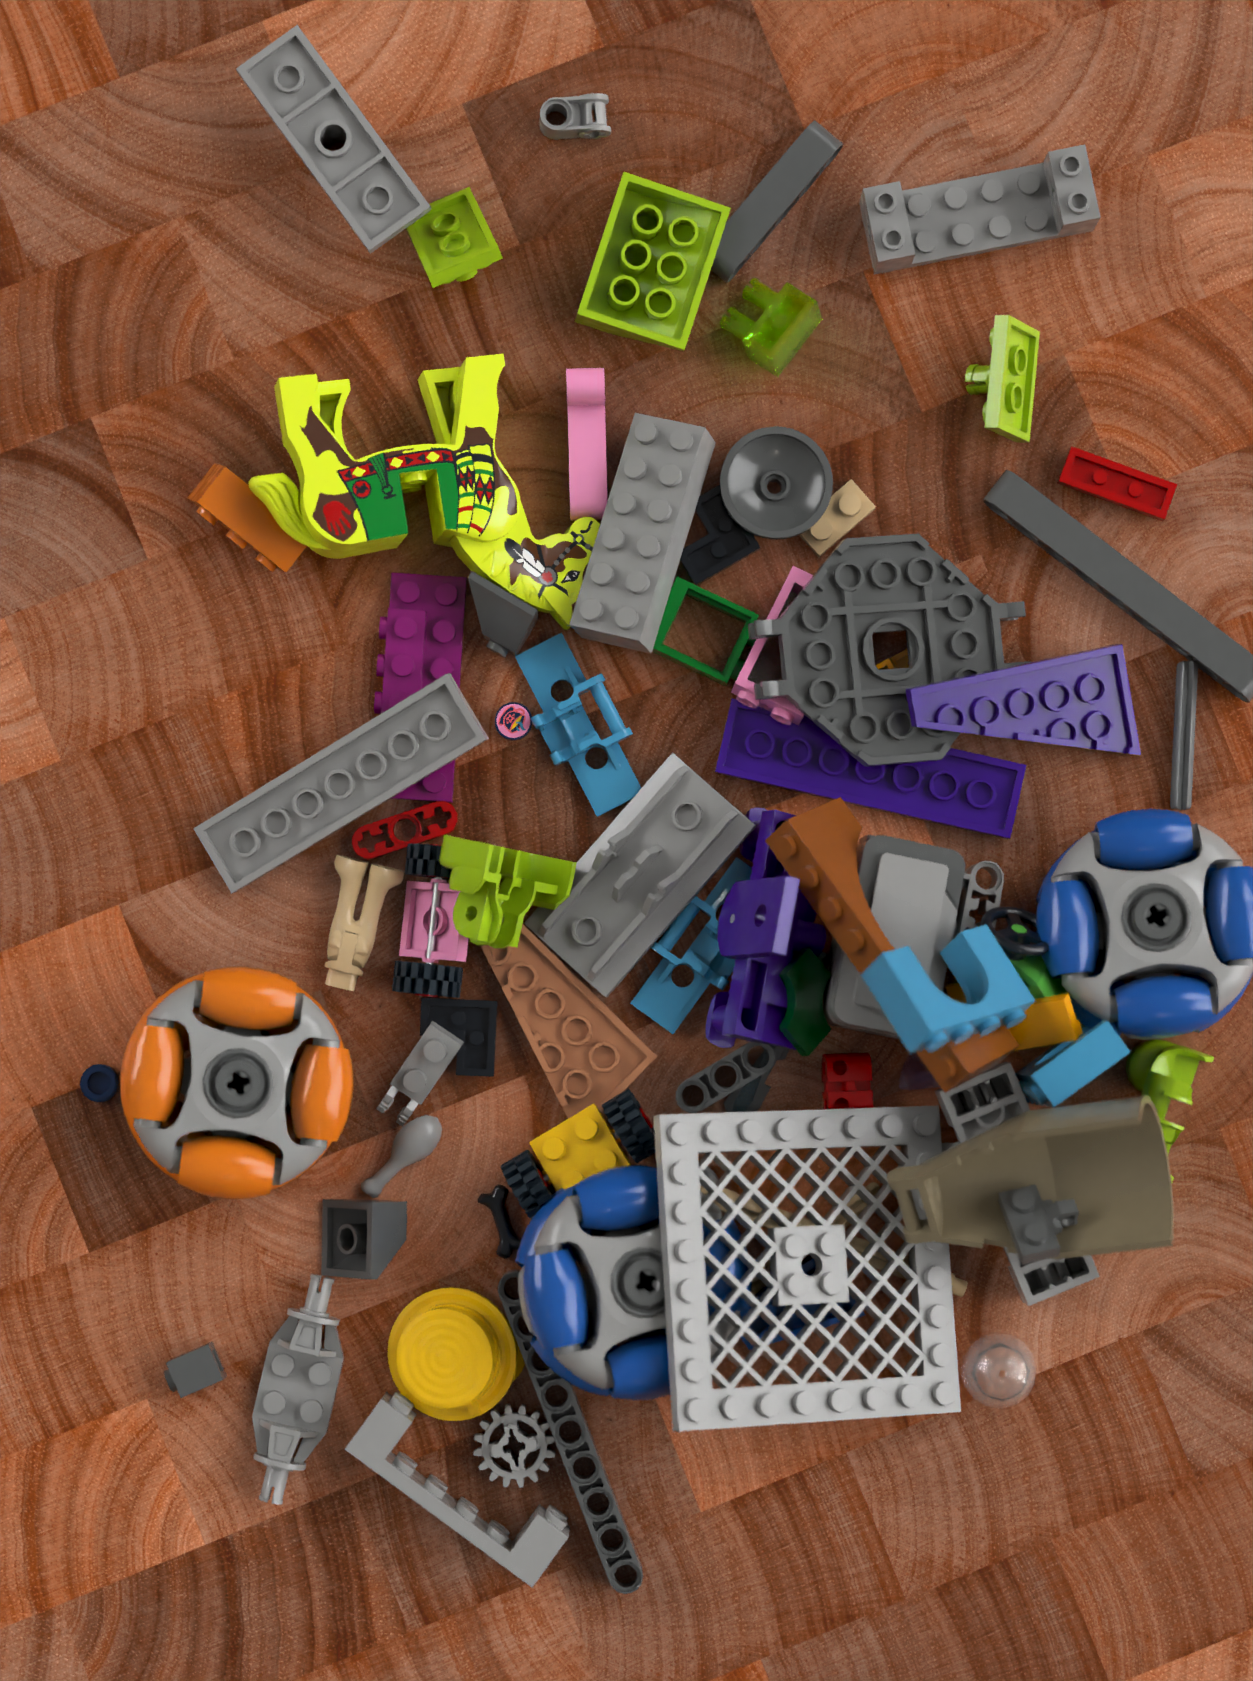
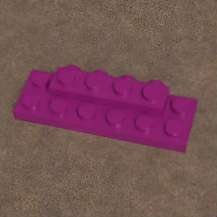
M391 573L388 616H381L379 623V639H386L385 654H378L376 670L377 676L383 677V692H375L374 714H382L447 673H451L460 689L467 577ZM455 760L390 799L453 803Z

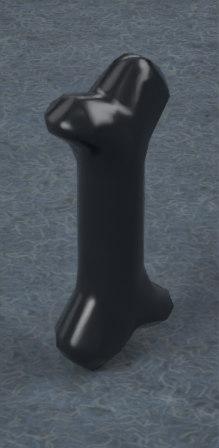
M498 1184L492 1193L481 1194L477 1201L480 1204L486 1205L491 1210L500 1237L496 1251L497 1255L508 1259L514 1250L519 1249L522 1238H519L514 1233L506 1209V1199L509 1190L505 1186Z

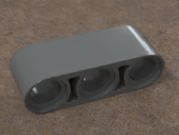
M748 1042L689 1077L676 1090L675 1099L678 1106L688 1113H697L763 1075L773 1067L776 1061L774 1047L764 1043ZM754 1046H762L769 1053V1061L763 1067H755L749 1062L748 1052ZM728 1065L735 1070L737 1078L733 1085L722 1086L717 1082L715 1075L717 1068L720 1066ZM697 1085L703 1090L704 1099L701 1104L692 1106L686 1103L683 1098V1091L686 1086Z

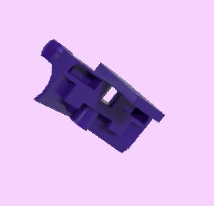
M754 807L746 814V817L756 825V828L742 842L739 849L744 858L753 862L750 875L751 880L734 883L723 903L717 931L721 955L735 960L734 973L731 976L730 990L728 992L716 993L712 998L706 1020V1038L710 1043L720 1048L733 1047L737 1038L797 1051L779 1029L785 1017L788 1002L786 988L779 974L801 948L810 947L815 955L819 956L826 942L825 927L814 923L817 913L798 888L800 879L790 877L765 842L787 819L796 816L783 811Z

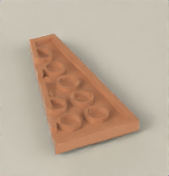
M523 923L518 947L508 946L495 949L489 945L481 946L567 1118L572 1117L593 1103L603 1113L602 1104L622 1093L658 1057Z

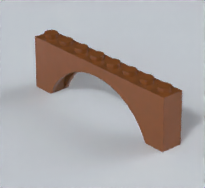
M839 797L787 819L765 842L790 877L800 879L798 888L861 975L882 953L895 950V948L875 920L860 884L857 869V844L863 827L842 798ZM1002 1025L985 1036H980L979 1033H976L959 1044L949 1041L933 1052L923 1049L916 1051V1053L942 1090L947 1093L996 1066L1020 1045L1009 1029Z

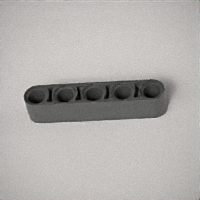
M812 121L726 222L711 271L728 283L828 167L844 144L817 121Z

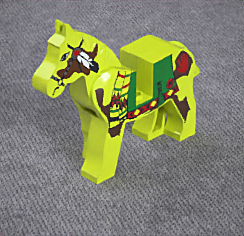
M504 354L467 357L460 367L423 371L417 380L437 444H417L391 448L367 455L358 460H355L347 451L342 435V413L351 390L349 379L318 382L317 374L278 378L274 386L283 445L295 465L300 486L298 490L292 479L285 473L253 476L248 483L249 489L264 503L283 531L321 556L341 559L397 548L408 534L402 493L421 490V485H425L434 544L452 547L457 556L471 571L538 611L550 613L563 629L568 630L571 627L569 624L573 614L572 605L577 601L583 582V571L589 562L600 527V523L594 518L582 517L577 519L564 534H553L541 540L535 539L532 535L520 500L518 488L495 453V436L499 413L497 383L500 373L505 366Z

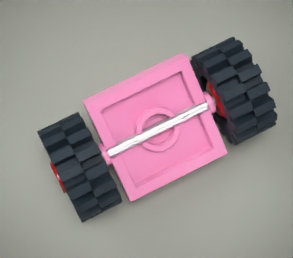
M409 843L407 845L404 874L429 877L431 880L430 882L407 881L399 956L422 958V962L426 963L395 961L392 991L414 993L416 996L460 998L463 968L433 964L438 963V960L466 962L468 938L458 933L453 922V908L460 891L449 889V884H447L452 869L440 864L439 857L442 845Z

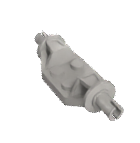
M310 1275L311 1279L304 1307H300V1309L288 1308L287 1315L289 1317L270 1340L254 1405L252 1421L257 1452H254L253 1459L267 1466L258 1499L268 1502L272 1487H274L271 1504H283L289 1472L306 1469L304 1461L327 1433L345 1357L337 1330L340 1319L329 1316L330 1313L326 1312L335 1279L325 1276L321 1292H319L322 1275ZM323 1324H324V1325H325V1341H324V1348H321L322 1328H323ZM303 1438L295 1458H292L299 1439Z

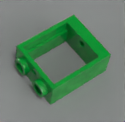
M677 576L669 594L652 652L726 687L730 679L737 680L745 663V660L740 658L745 646L753 647L756 639L749 640L748 624L758 620L759 614ZM686 596L745 623L722 672L664 645Z

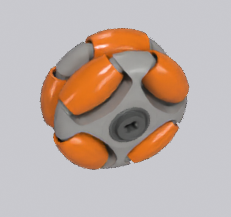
M243 966L223 967L204 971L182 980L160 995L146 1009L134 1027L125 1048L120 1073V1096L124 1116L135 1141L148 1159L163 1173L177 1181V1184L191 1191L214 1198L231 1200L251 1199L269 1195L272 1190L287 1185L312 1168L326 1153L332 1142L338 1141L349 1116L354 1088L353 1067L349 1049H345L336 1025L321 1004L308 992L297 986V982L268 970ZM219 1024L226 1025L222 1031L216 1029ZM260 1030H266L269 1036H262ZM190 1049V1056L184 1059V1052ZM291 1064L296 1067L294 1073L290 1071ZM234 1072L238 1076L245 1077L246 1080L245 1083L240 1085L241 1091L236 1092L231 1087H227V1082L232 1081V1073ZM180 1093L185 1096L183 1103L178 1100ZM290 1105V1110L285 1113V1106ZM211 1130L213 1136H206L204 1131ZM249 1134L255 1135L251 1141L246 1140Z

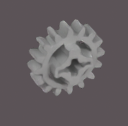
M509 1403L505 1405V1414L500 1415L495 1408L491 1410L493 1419L491 1423L484 1419L481 1420L480 1426L485 1430V1433H476L474 1440L482 1443V1447L474 1449L473 1453L474 1456L484 1457V1460L478 1467L480 1470L487 1468L492 1470L489 1477L490 1481H494L498 1476L503 1477V1487L507 1488L511 1479H516L519 1488H522L524 1486V1478L527 1476L534 1483L538 1481V1474L536 1472L538 1468L545 1472L549 1470V1465L544 1459L545 1457L554 1458L555 1451L547 1448V1445L555 1442L553 1435L545 1434V1431L549 1428L548 1422L545 1421L540 1424L537 1421L540 1411L536 1410L531 1415L526 1414V1404H521L519 1411L513 1412ZM518 1421L530 1425L537 1434H528L519 1428ZM504 1423V1433L501 1438L489 1442L495 1428ZM511 1429H513L517 1441L525 1443V1446L520 1448L518 1462L515 1455H513L512 1449H505L504 1445L509 1444ZM540 1449L537 1459L526 1468L525 1458L529 1452ZM492 1457L503 1458L510 1463L511 1470L499 1466Z

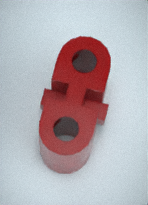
M868 1052L823 1054L821 1060L822 1083H824V1092H822L823 1109L873 1108V1090H871L870 1081H872L870 1054Z

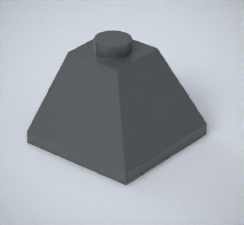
M471 571L468 580L483 637L489 641L486 647L504 658L508 653L517 656L539 620L538 610Z
M323 1199L321 1275L369 1280L378 1279L406 1241L407 1201Z

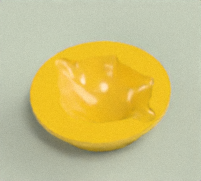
M457 1287L439 1288L426 1292L415 1298L402 1310L391 1329L388 1342V1364L393 1381L400 1393L414 1404L413 1407L430 1417L445 1421H463L482 1415L501 1401L509 1390L516 1373L518 1351L510 1323L503 1312L492 1301L477 1292Z

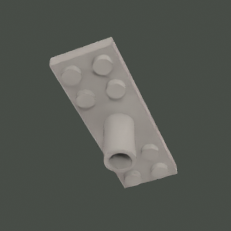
M298 25L236 68L244 83L370 254L431 211L429 203ZM334 144H344L339 150H328Z

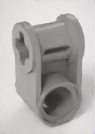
M591 93L580 96L550 98L543 103L540 109V130L544 136L555 140L607 137L611 135V127L607 125L606 104L609 103V97L606 94ZM592 110L594 111L595 122L592 120ZM556 111L562 113L566 117V121L562 125L556 126L550 124L546 120V116L550 112Z

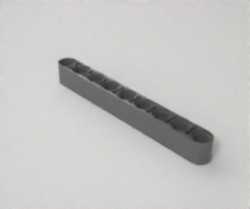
M1009 470L1004 471L983 499V502L992 511L1187 660L1196 662L1200 670L1237 698L1246 703L1251 702L1253 699V654L1021 477Z
M509 1270L502 1276L498 1284L500 1300L609 1583L619 1593H633L638 1590L643 1580V1569L573 1385L558 1376L549 1367L546 1369L538 1368L532 1361V1355L535 1350L530 1342L533 1334L525 1333L519 1327L518 1320L523 1315L519 1297H511L505 1291V1282L513 1277L518 1278V1273L521 1270ZM561 1385L566 1389L568 1397L565 1402L556 1405L548 1401L546 1391L550 1386ZM571 1420L578 1423L582 1431L580 1436L575 1440H567L562 1437L559 1428L564 1422ZM584 1456L589 1457L595 1463V1470L587 1476L579 1475L573 1467L576 1459ZM598 1492L603 1493L609 1499L607 1508L599 1512L593 1511L587 1504L589 1496ZM607 1529H617L621 1532L623 1540L616 1547H608L601 1540L603 1532ZM621 1565H630L636 1570L637 1575L633 1581L622 1583L615 1576L617 1568Z

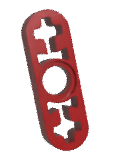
M436 801L359 827L352 836V847L360 857L368 860L376 859L406 849L409 843L421 844L450 834L458 824V814L450 803ZM437 808H441L444 813H451L452 818L446 821V828L441 829L438 824L426 826L430 834L422 836L423 829L416 817L417 814L424 813V820L435 817V810ZM400 820H410L416 826L415 836L409 841H401L395 836L394 828ZM388 824V835L394 846L387 848V841L384 840L375 844L376 851L369 853L367 848L359 847V842L364 840V833L370 832L373 837L383 835L384 833L380 827Z

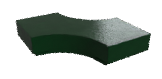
M810 947L801 948L779 974L786 988L788 1001L787 1011L779 1029L801 1056H809L832 1030L823 1011V993L832 974Z

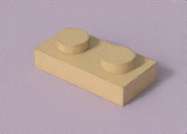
M851 479L831 496L829 505L819 521L799 536L819 558L874 511L876 506Z

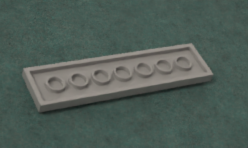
M447 673L193 829L232 894L489 738L451 673Z

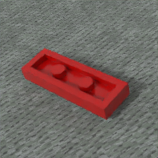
M1073 446L1068 451L1057 484L1160 521L1165 520L1178 485Z

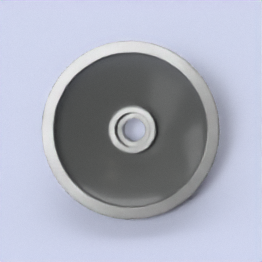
M778 426L752 431L737 441L723 462L719 482L721 498L731 518L747 532L761 538L775 540L798 536L814 526L826 511L833 490L831 467L826 455L818 444L797 430ZM770 482L778 483L781 489L780 492L777 494L770 493L767 489V484Z

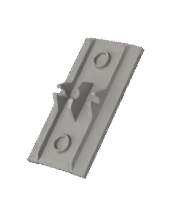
M672 752L579 859L570 896L555 910L538 907L524 924L607 998L756 828V825Z

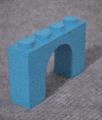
M987 924L961 931L940 952L960 984L967 1004L957 1002L944 995L929 979L909 946L882 953L861 974L909 1053L923 1049L933 1052L949 1041L959 1044L970 1038L973 1034L979 1033L980 1036H985L1002 1025H1005L1006 1028H1011L1025 1019L1026 1015L1024 1012L1035 1002L1032 994Z
M1102 1020L1091 1029L1081 1025L1083 1032L1077 1040L1055 1044L1015 1073L1027 1103L1031 1102L1036 1105L1056 1107L1130 1053L1108 1020Z

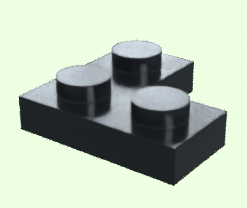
M720 485L699 496L695 513L708 535L685 547L680 558L683 567L695 585L703 583L761 548L754 535L741 528L727 512L721 498Z
M421 998L420 1036L424 1034L430 1023L434 1021L464 1042L457 1052L456 1075L494 1077L498 1001Z

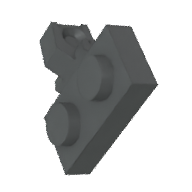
M1036 1184L1000 1192L998 1195L999 1206L1021 1263L1027 1264L1059 1256L1060 1245L1056 1234L1061 1233L1063 1227L1078 1223L1079 1211L1074 1199L1061 1200L1054 1203L1052 1200L1042 1201Z

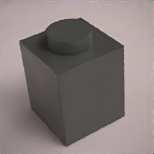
M213 1341L170 1359L166 1362L168 1370L164 1371L170 1390L172 1392L178 1391L180 1398L227 1377Z

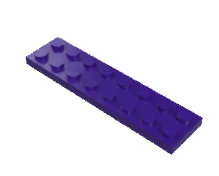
M731 699L715 773L833 800L841 797L846 803L1000 838L1010 839L1026 770L1025 764L950 748L946 755L938 761L865 767L806 715L803 716L799 726L794 723L785 725L770 716L771 712L760 706L750 708L740 703L737 699Z

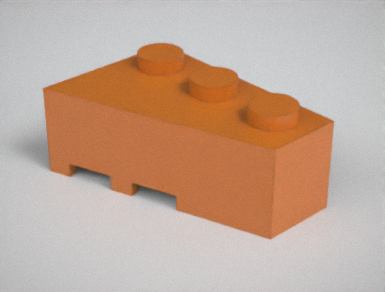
M214 463L187 498L199 507L196 513L213 526L218 522L229 531L225 536L242 549L248 545L259 553L255 559L272 573L276 568L286 573L307 547L283 531L264 503L250 491L249 485L223 465Z

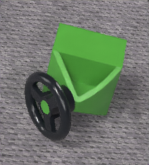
M1007 906L996 907L987 911L981 919V926L987 924L1033 998L1038 999L1068 993L1062 986V980L1052 978L1044 963L1042 955L1049 951L1048 943L1042 942L1037 932L1030 930L1021 922H1027L1037 928V915L1021 908ZM999 918H1006L1008 922L1007 928L996 931L992 925L993 921Z

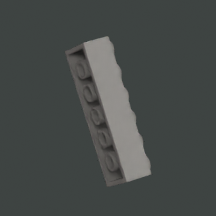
M639 413L634 414L569 624L581 638L649 654L652 653L716 444L705 427Z

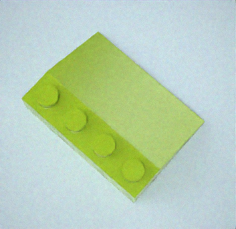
M623 172L575 322L609 334L684 351L731 208Z

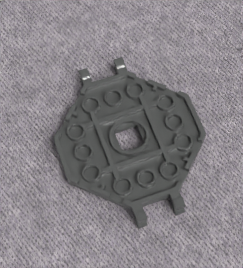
M920 534L846 538L839 543L778 619L755 620L754 623L748 624L749 640L778 636L782 680L761 681L760 684L754 685L755 700L785 697L865 767L941 760L950 750V746L960 735V732L913 727L905 689L1030 663L1031 661L1004 663L1000 621L1018 620L1019 617H1025L1024 601L997 603L988 594H983L968 581L970 578L948 559L944 560L928 546L930 543ZM906 631L909 668L879 670L875 666L872 634Z

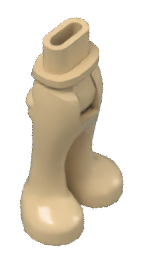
M336 855L334 867L340 876L341 885L337 908L328 938L327 958L330 961L325 962L324 967L329 968L325 984L354 991L358 976H363L364 973L359 968H364L373 949L384 898L389 889L402 883L405 871L379 864H371L362 912L359 920L355 921L354 911L369 862Z

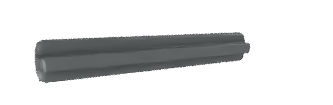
M1181 661L1177 664L1170 792V807L1174 810H1188L1192 806L1198 664L1192 661Z

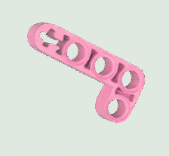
M604 368L566 369L570 521H576L582 517L602 520L608 501Z

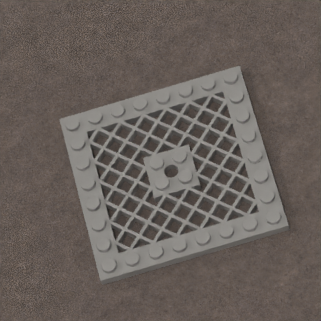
M939 1106L665 1114L653 1116L673 1432L961 1412L949 1244L941 1242L908 1243L903 1233L904 1226L900 1223V1220L903 1218L900 1207L892 1215L881 1204L889 1192L896 1197L895 1191L889 1187L887 1173L879 1166V1163L887 1154L898 1164L897 1168L919 1165L942 1153ZM895 1146H901V1152ZM861 1147L880 1148L871 1158ZM831 1148H846L838 1159L827 1150ZM811 1149L802 1161L791 1151ZM756 1151L776 1152L766 1162ZM724 1152H741L732 1164L721 1154ZM698 1153H706L698 1162ZM852 1155L864 1165V1168L856 1178L844 1167ZM818 1156L830 1167L821 1179L809 1168ZM783 1157L795 1168L786 1181L774 1170ZM747 1159L760 1170L751 1182L738 1171ZM712 1160L725 1171L715 1184L703 1173ZM871 1173L883 1184L875 1196L863 1186V1183ZM836 1175L848 1185V1188L840 1198L828 1187ZM802 1176L814 1187L805 1200L793 1189ZM766 1178L779 1189L770 1201L758 1190ZM731 1179L744 1190L735 1202L722 1192ZM700 1184L708 1191V1193L702 1200L700 1196ZM911 1189L919 1219H927L919 1190ZM855 1193L867 1204L859 1216L847 1206V1203ZM820 1195L832 1205V1208L824 1218L811 1207ZM785 1196L798 1207L789 1219L777 1209V1206ZM750 1198L763 1209L754 1221L741 1210ZM715 1199L727 1210L718 1223L705 1212ZM874 1212L885 1222V1225L877 1235L865 1224ZM839 1213L851 1224L846 1232L844 1224L831 1225ZM804 1215L816 1225L795 1227ZM770 1216L780 1227L768 1228L767 1236L760 1227ZM733 1218L746 1229L737 1242L725 1231V1228ZM702 1223L711 1231L704 1240ZM892 1231L904 1241L895 1253L884 1243ZM858 1232L870 1243L861 1255L849 1244ZM753 1236L765 1247L756 1260L743 1249ZM717 1238L730 1249L720 1262L708 1251ZM876 1251H879L888 1260V1263L880 1273L868 1263ZM907 1253H909V1267L902 1261ZM807 1254L812 1256L816 1263V1269L811 1276L806 1275L801 1267L802 1259ZM846 1256L854 1263L848 1271ZM736 1257L749 1268L739 1281L727 1270ZM769 1259L771 1275L763 1268ZM705 1263L713 1269L712 1273L708 1276L707 1279L705 1275ZM895 1269L907 1279L898 1292L886 1281ZM860 1271L864 1272L873 1281L864 1293L852 1283ZM755 1276L768 1287L759 1299L746 1289ZM720 1277L732 1288L723 1301L710 1290ZM879 1289L891 1299L882 1312L871 1302V1299ZM910 1292L912 1295V1305L905 1299ZM850 1295L856 1303L846 1314L836 1303L849 1302ZM739 1296L751 1307L742 1320L729 1309ZM771 1298L773 1306H786L777 1318L765 1307ZM707 1301L716 1309L709 1319ZM821 1304L813 1316L801 1306ZM898 1307L909 1317V1320L901 1330L889 1320ZM863 1309L875 1319L866 1332L855 1322ZM829 1311L840 1321V1324L832 1334L820 1324ZM793 1313L805 1323V1326L797 1336L793 1335L784 1326ZM758 1315L770 1325L761 1339L749 1328ZM722 1317L735 1328L725 1341L713 1330ZM882 1328L894 1338L885 1351L873 1340ZM847 1330L859 1340L850 1353L838 1342ZM913 1330L915 1344L908 1338V1336L912 1333ZM812 1332L824 1342L815 1355L803 1344ZM777 1333L789 1344L780 1357L768 1347ZM741 1336L745 1337L754 1346L745 1359L741 1358L732 1349ZM710 1341L718 1348L712 1358L710 1354ZM901 1346L912 1356L903 1369L892 1359ZM866 1348L878 1358L869 1371L857 1361ZM831 1350L843 1360L834 1374L822 1363ZM796 1352L808 1362L799 1376L787 1365ZM761 1354L773 1365L763 1378L751 1367ZM725 1356L737 1367L728 1380L716 1370V1367ZM885 1366L896 1376L877 1378ZM850 1368L861 1378L860 1380L841 1381ZM917 1368V1376H911ZM815 1371L827 1381L806 1383ZM780 1373L792 1383L771 1385ZM744 1375L756 1385L735 1388ZM712 1380L720 1389H713Z

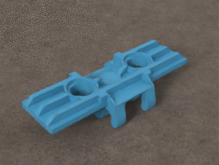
M562 633L515 656L543 711L542 714H537L530 719L535 729H539L552 753L549 756L554 766L569 762L597 817L632 800L641 789V786L618 742L633 735L630 727H625L603 684L606 681L603 674L601 673L586 680ZM566 681L573 687V694L569 699L558 702L552 697L551 689L555 683ZM589 691L612 733L611 736L603 740L600 739L579 698V696ZM601 748L606 752L608 760L604 767L593 769L587 765L585 756L590 749Z
M738 857L732 862L706 900L703 901L695 896L669 926L659 942H655L651 947L663 959L630 1004L671 1034H674L710 983L722 991L729 983L727 979L733 972L735 960L723 957L720 953L716 911L723 905L735 882L751 880L752 867ZM701 910L710 917V920L684 956L679 959L670 951ZM679 965H686L693 971L694 979L687 987H678L672 981V971Z

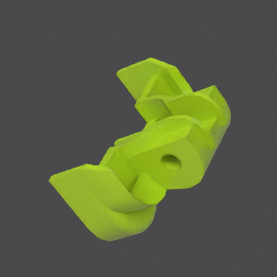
M444 835L439 857L442 866L452 869L449 878V889L460 891L453 908L455 929L460 935L470 938V942L479 946L489 945L495 949L508 946L518 947L523 919L531 906L555 910L570 896L577 865L576 862L448 835Z
M1146 1040L1140 1042L1131 1050L1127 1057L1126 1073L1128 1080L1134 1088L1142 1092L1141 1096H1149L1155 1105L1162 1126L1167 1153L1169 1154L1171 1145L1175 1143L1179 1134L1185 1128L1164 1120L1170 1101L1173 1099L1187 1105H1192L1191 1085L1199 1061L1213 1062L1215 1057L1166 1040Z

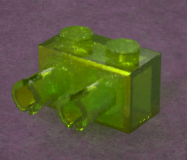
M755 277L749 281L753 288L746 285L742 298L764 310L763 314L755 322L739 312L735 307H730L727 313L731 316L729 318L724 314L720 321V327L742 340L750 360L778 377L821 322L822 316L817 301L788 282L777 293Z

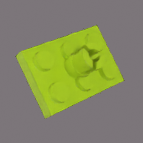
M470 187L430 203L431 211L406 228L433 288L441 284L453 282L455 279L456 281L469 280L478 273L477 269L486 268L492 263L503 259Z
M995 315L994 327L990 331L989 338L992 347L990 365L983 366L979 364H970L968 366L965 382H974L975 384H968L966 389L970 395L988 393L987 401L984 403L982 410L985 422L984 428L1014 442H1030L1040 331L1010 315Z

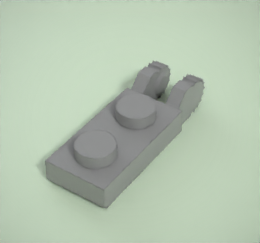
M432 1021L390 1082L392 1086L376 1109L384 1113L394 1102L397 1092L401 1091L411 1098L407 1106L403 1107L397 1116L396 1123L403 1127L417 1105L423 1103L464 1042Z

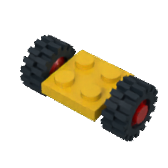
M629 1089L602 1104L605 1115L608 1117L613 1129H610L598 1106L593 1103L529 1142L541 1165L529 1150L522 1152L501 1165L502 1173L507 1179L509 1187H511L515 1198L518 1199L522 1209L524 1208L525 1213L531 1220L541 1209V1206L552 1198V1195L555 1193L554 1187L556 1191L561 1188L567 1189L592 1174L606 1169L631 1165L619 1144L620 1142L637 1164L656 1153L654 1126Z

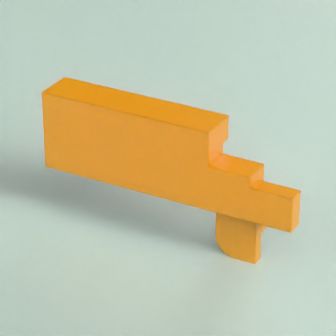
M959 983L946 986L950 998L967 1004L965 994ZM1069 993L1035 999V1002L1024 1012L1026 1015L1025 1019L1019 1024L1008 1028L1020 1045L1014 1051L1075 1041L1083 1032L1079 1019H1076Z

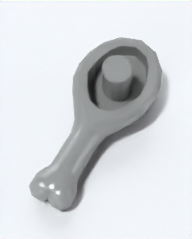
M424 1115L415 1118L403 1126L393 1141L390 1159L374 1176L361 1183V1190L372 1198L378 1197L383 1187L402 1168L429 1156L441 1139L442 1126L438 1118Z

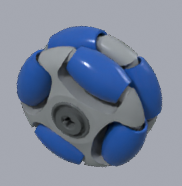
M1140 809L1121 812L1104 818L1095 823L1094 831L1087 833L1068 847L1054 862L1043 879L1036 898L1038 903L1036 926L1037 933L1042 942L1048 943L1049 951L1043 954L1042 958L1051 977L1062 980V986L1069 993L1076 1019H1079L1080 1023L1089 1029L1102 1020H1108L1118 1035L1123 1033L1127 1038L1157 1040L1193 1031L1200 1033L1229 1013L1250 984L1253 976V867L1243 866V860L1236 851L1214 832L1197 823L1191 824L1189 815L1163 809ZM1096 906L1098 907V910H1099L1098 913H1096V909H1095ZM1175 973L1181 974L1180 976H1173Z
M629 1165L606 1169L592 1174L573 1185V1187L561 1188L555 1192L552 1198L546 1201L534 1215L524 1232L515 1262L522 1268L518 1273V1293L523 1318L529 1332L533 1334L530 1344L542 1361L554 1373L584 1391L605 1397L611 1395L613 1398L634 1401L670 1396L657 1167ZM700 1191L702 1200L706 1195ZM712 1202L705 1212L718 1223L722 1218L721 1209ZM732 1220L725 1228V1231L737 1242L742 1234L735 1221ZM702 1223L704 1240L711 1231ZM718 1238L708 1249L719 1262L730 1250ZM745 1246L743 1249L748 1253L747 1247ZM738 1257L727 1268L738 1281L749 1269ZM705 1263V1275L707 1279L708 1276L712 1273L713 1269ZM720 1277L710 1290L723 1301L732 1288ZM752 1281L746 1287L750 1292L752 1290ZM739 1296L729 1309L741 1320L740 1311L748 1309L749 1305ZM707 1301L709 1319L716 1309ZM724 1317L713 1328L724 1341L735 1329ZM710 1341V1354L712 1358L718 1348Z

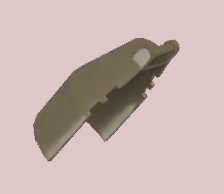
M1149 1096L1026 1111L919 1165L895 1168L887 1174L889 1187L896 1193L905 1223L903 1227L905 1240L911 1244L941 1242L982 1249L984 1244L1008 1247V1252L1017 1253L998 1203V1195L1000 1192L1036 1184L1042 1201L1052 1200L1054 1203L1056 1201L1074 1199L1079 1211L1078 1223L1063 1227L1062 1232L1056 1234L1060 1245V1254L1051 1259L1173 1245L1174 1206L1168 1153L1156 1107ZM911 1189L919 1190L927 1219H919Z

